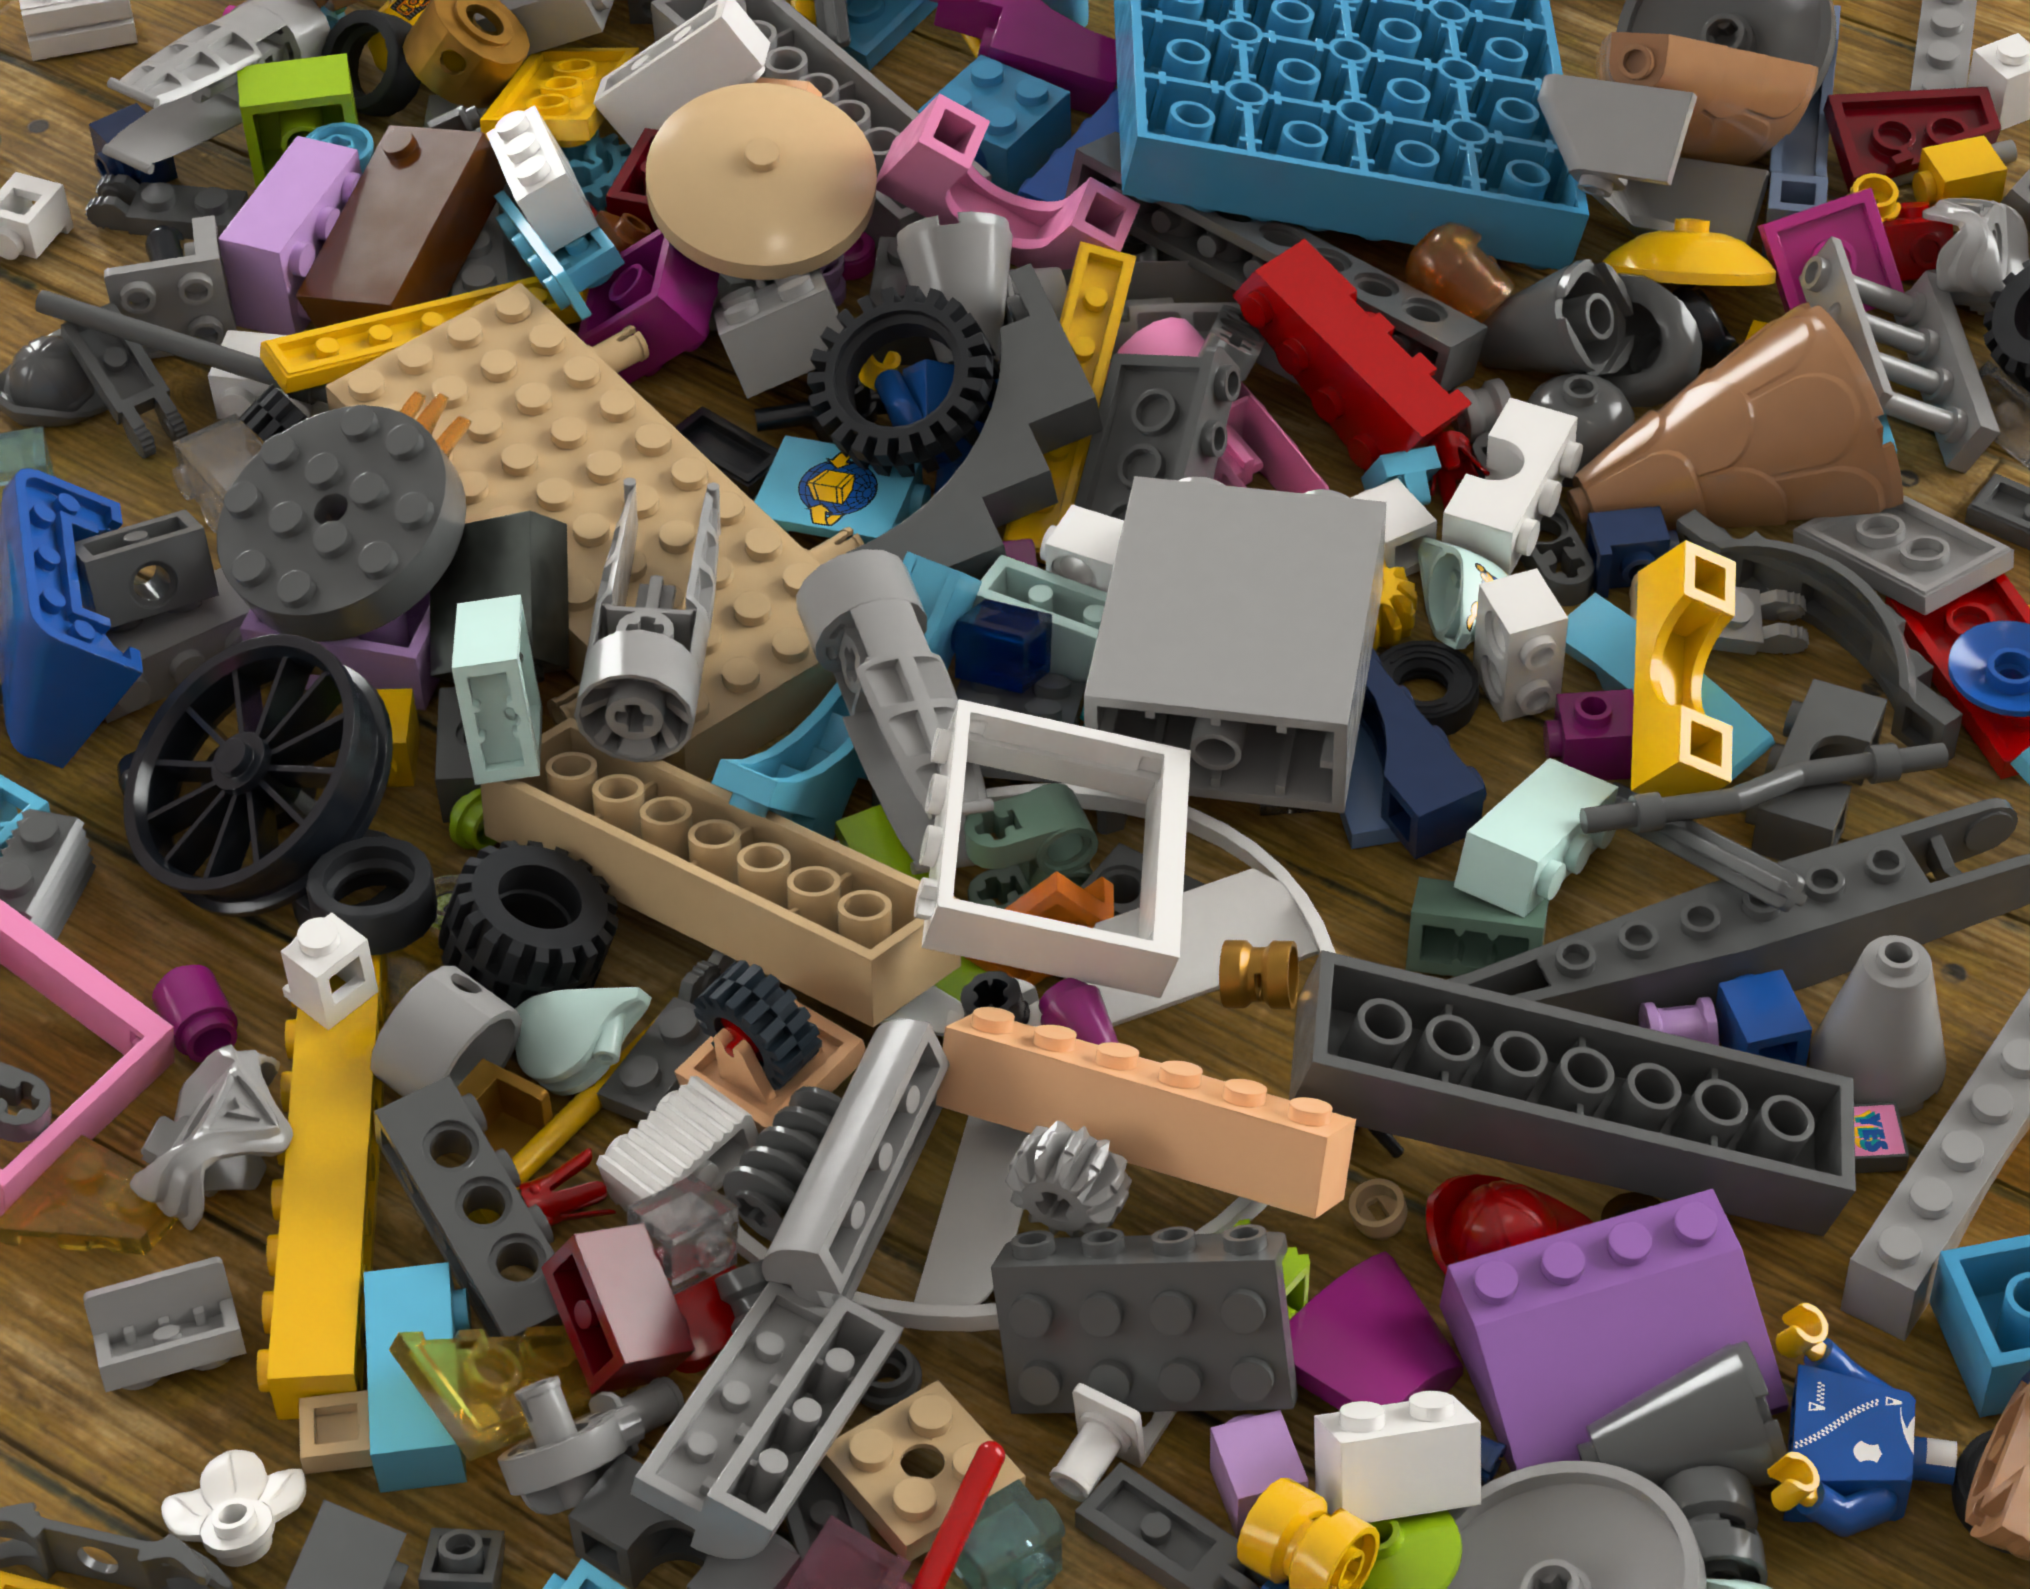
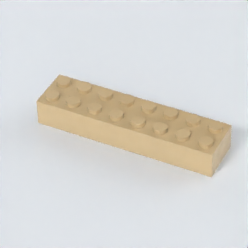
M571 717L541 735L540 776L481 784L485 836L499 843L515 840L519 845H527L529 840L542 842L544 848L555 850L556 847L569 852L568 857L576 861L583 859L591 865V874L593 876H602L610 886L607 894L614 896L616 901L737 961H747L749 966L756 964L762 967L764 974L768 976L772 974L780 982L873 1028L961 966V956L921 948L924 919L914 917L915 901L920 884L919 880L768 810L766 818L734 807L729 804L732 796L731 792L663 760L632 762L613 758L594 748L580 733L576 720Z

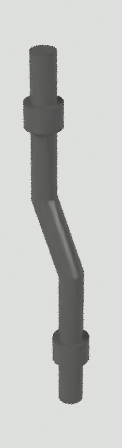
M1943 742L1898 748L1894 743L1866 746L1864 753L1794 762L1728 789L1661 797L1659 792L1630 795L1628 802L1581 808L1579 814L1580 825L1584 834L1632 828L1635 834L1660 831L1664 829L1665 823L1740 813L1800 787L1866 778L1871 784L1898 781L1903 773L1946 768L1949 756Z

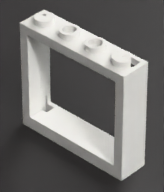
M959 699L948 729H936L931 749L930 761L941 764L940 774L934 773L932 775L925 803V813L935 815L934 826L928 825L926 828L919 859L920 865L930 867L929 878L923 877L920 881L914 907V917L924 919L921 948L1063 978H1074L1086 983L1161 998L1180 958L1191 750ZM966 762L1146 801L1138 938L953 898Z

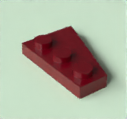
M1988 87L1835 94L1827 96L1823 109L1849 193L1856 179L1862 175L1876 173L1892 179L1918 170L1922 148L1983 135L1990 144H1994L2001 131V125Z

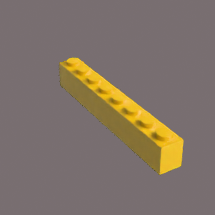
M386 954L371 955L379 992L330 1030L324 1028L292 1002V1008H297L296 1019H288L285 1023L286 1054L289 1060L293 1059L292 1071L281 1073L280 1093L283 1111L289 1112L288 1122L292 1127L293 1137L289 1147L283 1153L277 1155L278 1164L284 1166L283 1179H273L271 1186L272 1213L274 1220H280L279 1234H270L267 1237L266 1256L270 1277L275 1276L274 1291H264L262 1295V1323L265 1334H270L269 1349H259L257 1354V1382L259 1391L270 1392L278 1420L299 1419V1398L365 1390L367 1355L364 1272L373 1271L380 1148L375 1139L374 1111L383 1107L384 1083L375 1077L370 1066L371 1054L376 1040L389 1018L391 977ZM335 974L329 979L331 992L334 993L347 982Z

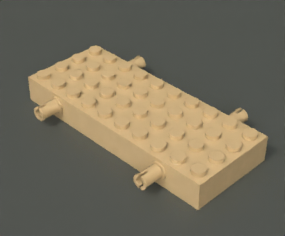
M518 283L327 384L325 387L329 411L356 405L390 408L412 417L428 430L457 470L463 483L466 497L465 524L529 510L567 524L569 669H566V671L579 685L547 701L548 712L555 725L570 717L575 719L574 713L603 569L610 551L616 524L625 506L623 481L626 478H634L636 480L638 532L626 607H635L639 585L649 584L650 577L658 575L663 576L664 585L676 587L673 609L686 610L687 586L707 485L713 482L719 484L721 535L719 536L716 591L694 726L690 740L680 751L661 760L703 780H707L715 775L720 759H742L803 722L836 684L837 681L834 673L825 670L814 655L797 611L796 595L803 581L815 569L829 560L863 545V540L858 533L853 535L851 527H845L838 534L811 550L800 546L617 374L649 357L646 340L640 331L636 332L634 326L629 325L621 332L591 347L586 345L523 284Z

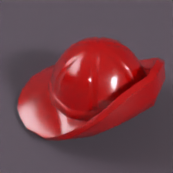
M1464 1174L1447 1179L1427 1198L1426 1238L1433 1257L1445 1276L1447 1267L1450 1264L1594 1223L1589 1217L1550 1195L1511 1180L1481 1174Z

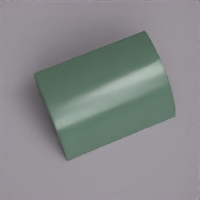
M1419 877L1411 910L1406 970L1457 977L1544 945L1549 900L1544 898L1528 915L1521 917L1455 888V881Z

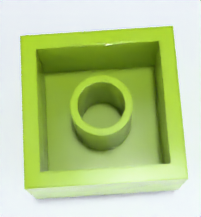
M347 53L248 65L237 71L239 107L256 189L297 136L306 138L316 128L330 123L347 122L359 125Z

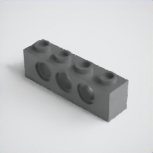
M450 1075L375 1110V1139L445 1262H449L450 1270L461 1289L467 1288L470 1305L506 1367L568 1336L541 1269L555 1254L550 1246V1243L554 1242L552 1229L540 1207L536 1204L527 1207L516 1189L521 1185V1181L509 1154L503 1148L494 1151L483 1133L488 1130L487 1121L475 1097L471 1093L461 1096ZM448 1153L459 1154L467 1159L464 1164L454 1168L443 1167L435 1162L438 1157ZM479 1209H489L495 1211L501 1217L490 1224H478L471 1221L467 1216ZM521 1265L532 1270L534 1275L527 1280L516 1282L504 1278L500 1272L509 1266Z

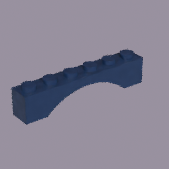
M1372 648L1360 724L1372 740L1382 766L1381 818L1416 860L1466 838L1467 831L1482 819L1483 802L1487 796L1486 787L1478 771L1472 766H1466L1451 749L1444 731L1437 725H1431L1417 709L1409 690L1404 685H1397L1383 669L1377 653Z

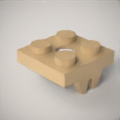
M937 1380L837 1437L819 1465L903 1562L907 1564L930 1550L978 1447L986 1441L994 1440L944 1385ZM926 1448L935 1451L942 1457L944 1468L937 1476L931 1479L910 1477L902 1469L901 1460L911 1450ZM1006 1454L1002 1468L969 1535L968 1540L973 1546L981 1542L992 1522V1513L1025 1492L1026 1476Z

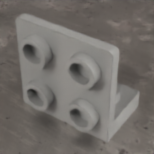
M214 215L192 218L194 242L184 243V257L119 266L104 270V281L110 303H115L123 315L218 345L222 344L227 330L237 331ZM142 345L150 359L174 356Z

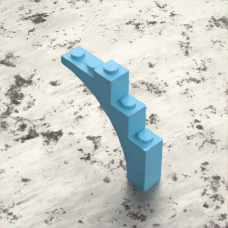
M907 551L903 563L908 569L927 615L925 639L930 651L942 658L948 671L982 581ZM836 682L818 707L792 733L766 751L744 759H720L711 784L733 792L729 801L730 805L766 818L768 810L829 839H834L835 822L842 818L858 778L869 780L843 722V717L850 716L838 683Z

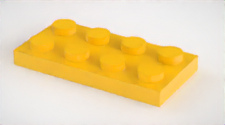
M550 48L531 54L481 117V132L485 134L489 141L486 133L494 129L501 118L511 112L525 111L535 105L560 147L571 148L585 144L592 139L606 119L593 104L601 79L639 54V48Z

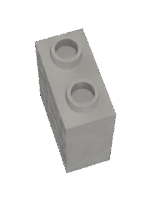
M1134 476L1084 692L1085 727L1191 750L1188 796L1344 813L1382 596L1386 502L1353 499L1340 492L1326 489L1294 493L1226 486L1217 480L1207 477H1187L1177 481Z

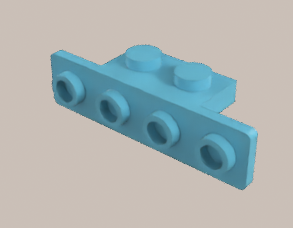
M502 190L494 195L503 210L502 214L495 217L496 221L513 247H516L528 267H531L543 287L548 290L560 310L562 311L571 305L582 321L591 316L592 313L579 293L586 288H594L605 283L612 276L614 270L625 264L615 245L603 230L597 227L551 253L506 192Z

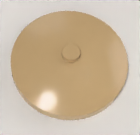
M746 83L722 87L698 96L684 104L664 122L652 141L647 155L646 196L652 218L658 229L679 252L690 260L712 271L732 277L752 280H775L788 278L792 275H803L831 263L852 247L866 229L875 206L877 186L876 163L864 133L837 106L820 96L796 87L772 83Z

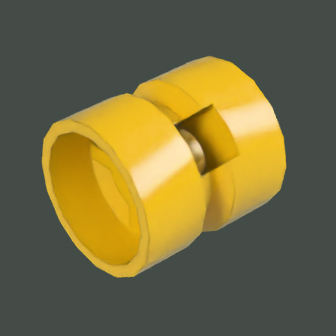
M1280 1478L1270 1484L1249 1511L1240 1531L1237 1543V1558L1243 1565L1275 1584L1285 1583L1289 1580V1589H1361L1375 1564L1380 1547V1534L1376 1527L1343 1508L1329 1515L1327 1513V1502L1322 1496L1291 1478Z

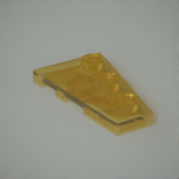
M564 1326L526 1327L522 1336L486 1337L483 1329L458 1330L454 1339L425 1340L422 1331L398 1332L389 1348L393 1357L469 1461L532 1436L520 1402L516 1400L514 1395L521 1388L545 1378L559 1376L560 1387L573 1419L591 1412L588 1403L592 1397L596 1396L590 1393ZM639 1386L611 1392L623 1398L635 1392Z

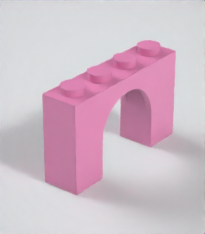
M940 93L893 140L877 176V191L925 217L938 215L941 226L959 223L957 212H986L1005 217L1009 221V228L1013 235L1010 263L1018 268L1031 263L1033 268L1058 267L1061 270L1073 269L1080 241L1121 252L1140 207L1139 203L1092 177L1070 196L1059 201L1046 202L1027 199L996 186L983 177L972 165L990 121Z

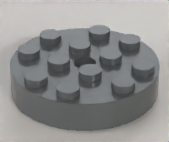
M367 405L349 406L326 411L307 418L284 432L268 438L263 443L260 451L241 471L224 497V505L218 521L217 553L219 563L229 584L254 614L268 627L278 633L298 635L316 642L337 641L356 637L378 629L407 612L442 577L450 565L463 535L466 519V497L463 483L457 470L433 436L412 417L390 408Z

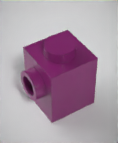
M1632 689L1556 694L1554 720H1545L1543 726L1546 757L1556 758L1558 762L1601 780L1631 779L1634 705Z

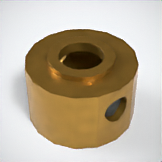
M431 0L406 35L403 44L406 62L415 76L435 94L450 103L463 105L466 108L473 105L476 108H486L491 105L524 62L530 48L526 30L518 18L499 0ZM478 13L487 18L497 30L489 32L481 28L475 20V14ZM454 50L459 53L465 60V69L459 72L449 70L443 61L444 51Z

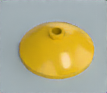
M1675 218L1674 230H1658L1639 235L1613 250L1602 261L1612 266L1617 274L1643 275L1660 283L1760 286L1774 284L1776 281V270L1765 257L1742 240L1722 233L1709 232L1710 220Z

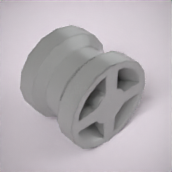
M1500 378L1484 381L1479 389L1472 390L1467 386L1454 388L1450 392L1452 393L1459 389L1472 402L1452 422L1455 431L1467 436L1470 444H1473L1480 434L1493 428L1506 403L1511 398L1507 386Z

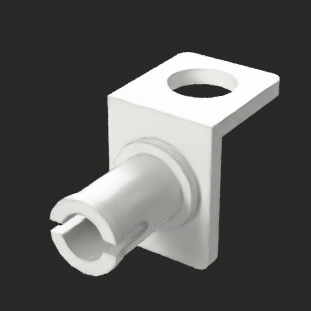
M1078 1383L1072 1392L1078 1434L1058 1465L1050 1472L1051 1483L1069 1498L1084 1502L1093 1492L1115 1456L1141 1468L1177 1411L1154 1412L1151 1421L1145 1427H1142L1141 1414L1137 1410L1085 1384Z

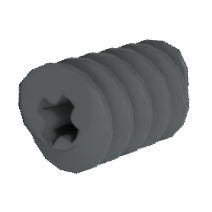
M805 1086L796 1090L790 1098L789 1106L779 1110L774 1117L772 1126L762 1130L758 1135L756 1146L747 1149L742 1154L739 1162L740 1166L730 1169L724 1177L722 1184L725 1196L734 1211L749 1227L769 1241H773L842 1098L830 1091L818 1087Z

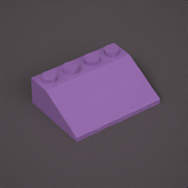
M1713 1188L1453 1263L1447 1267L1439 1307L1498 1443L1501 1442L1507 1446L1504 1456L1511 1472L1548 1462L1580 1461L1577 1445L1589 1441L1586 1431L1587 1425L1729 1343L1731 1345L1742 1341L1748 1343L1769 1393L1765 1397L1771 1415L1785 1412L1788 1409V1399L1742 1247Z

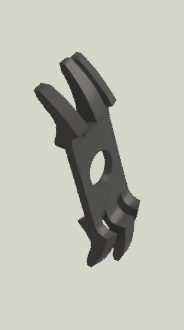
M34 1502L0 1508V1537L12 1538V1540L0 1543V1568L13 1565H27L46 1580L50 1579L58 1570L137 1589H210L207 1585L215 1589H234L232 1582L216 1564L199 1552L191 1549L171 1533L159 1541H144L41 1517L39 1511H35L37 1506ZM82 1547H94L110 1554L118 1564L99 1562L90 1557Z

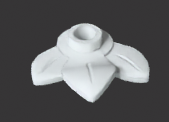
M229 1450L215 1457L207 1464L201 1474V1488L166 1497L161 1506L162 1517L172 1535L181 1541L203 1542L206 1551L215 1556L220 1563L232 1567L248 1565L263 1557L270 1549L275 1523L299 1508L306 1495V1479L302 1469H287L267 1476L262 1461L255 1453L247 1450Z

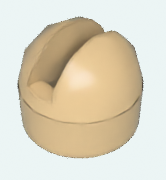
M1381 1178L1365 1181L1353 1191L1349 1200V1210L1356 1228L1369 1239L1384 1241L1396 1235L1404 1228L1408 1212L1407 1205L1401 1189L1394 1182ZM1378 1202L1387 1218L1377 1221L1368 1207Z

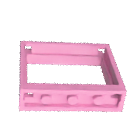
M0 899V964L124 1055L3 1170L0 1168V1217L7 1221L174 1063V1026Z

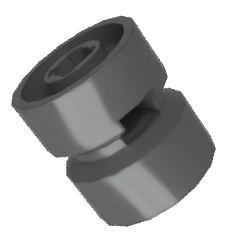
M1698 1466L1680 1471L1667 1478L1660 1488L1676 1502L1686 1516L1702 1554L1706 1578L1742 1579L1766 1585L1768 1572L1762 1539L1757 1532L1759 1519L1754 1489L1748 1477L1736 1469L1724 1466Z

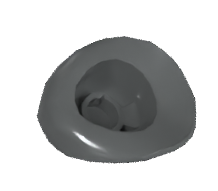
M1618 273L1632 301L1634 316L1625 317L1626 336L1634 335V346L1627 363L1616 373L1599 377L1608 380L1618 387L1631 407H1653L1674 398L1698 376L1702 357L1700 332L1696 320L1684 303L1662 285L1643 275Z
M61 329L29 341L28 345H24L15 354L12 363L0 373V411L23 427L52 428L84 422L108 410L62 338Z

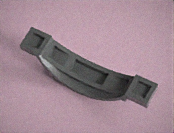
M1696 509L1677 519L1676 532L1679 544L1687 540L1736 562V587L1759 589L1760 594L1780 589L1787 590V592L1794 591V593H1800L1801 596H1804L1807 611L1800 619L1822 631L1854 656L1876 680L1889 699L1895 711L1891 734L1907 747L1943 742L1947 748L1949 760L1954 758L1963 713L1957 710L1945 697L1936 694L1930 689L1934 666L1927 662L1919 652L1909 648L1904 638L1906 620L1899 616L1892 607L1885 604L1861 577L1837 560L1818 551L1793 543L1765 539L1756 531L1743 539H1734L1724 528L1716 526Z

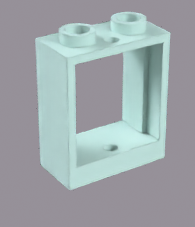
M521 594L457 603L452 673L475 785L540 776L543 708ZM520 652L523 654V658L521 660L519 657Z

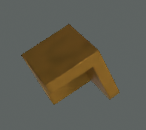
M484 1058L457 1086L461 1096L471 1093L479 1103L488 1125V1130L483 1133L493 1150L497 1151L503 1148L511 1158L553 1118L550 1096L546 1089Z

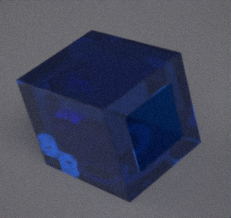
M984 599L960 617L953 628L951 649L956 654L955 678L1021 694L1050 672L1052 614Z

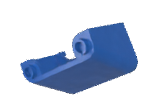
M31 468L21 469L13 476L3 489L1 501L0 677L4 716L11 743L20 754L64 768L141 676L143 667L140 650L129 646L122 653L106 636L107 631L111 628L110 618L82 608L74 542L119 529L123 524L120 503Z

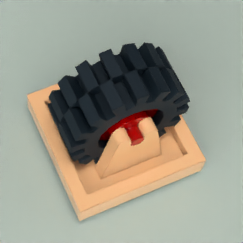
M740 960L738 963L734 962L694 1000L693 1005L696 1006L694 1009L695 1017L702 1021L699 1026L703 1033L710 1037L674 1072L679 1085H687L690 1076H698L752 1115L758 1134H760L762 1130L772 1126L776 1113L789 1106L792 1094L801 1087H818L833 1092L858 1067L866 1048L863 1039L796 1000L797 997L790 989L784 992L779 987L780 980L770 974L768 977H765L762 967L756 964L749 966L747 961Z

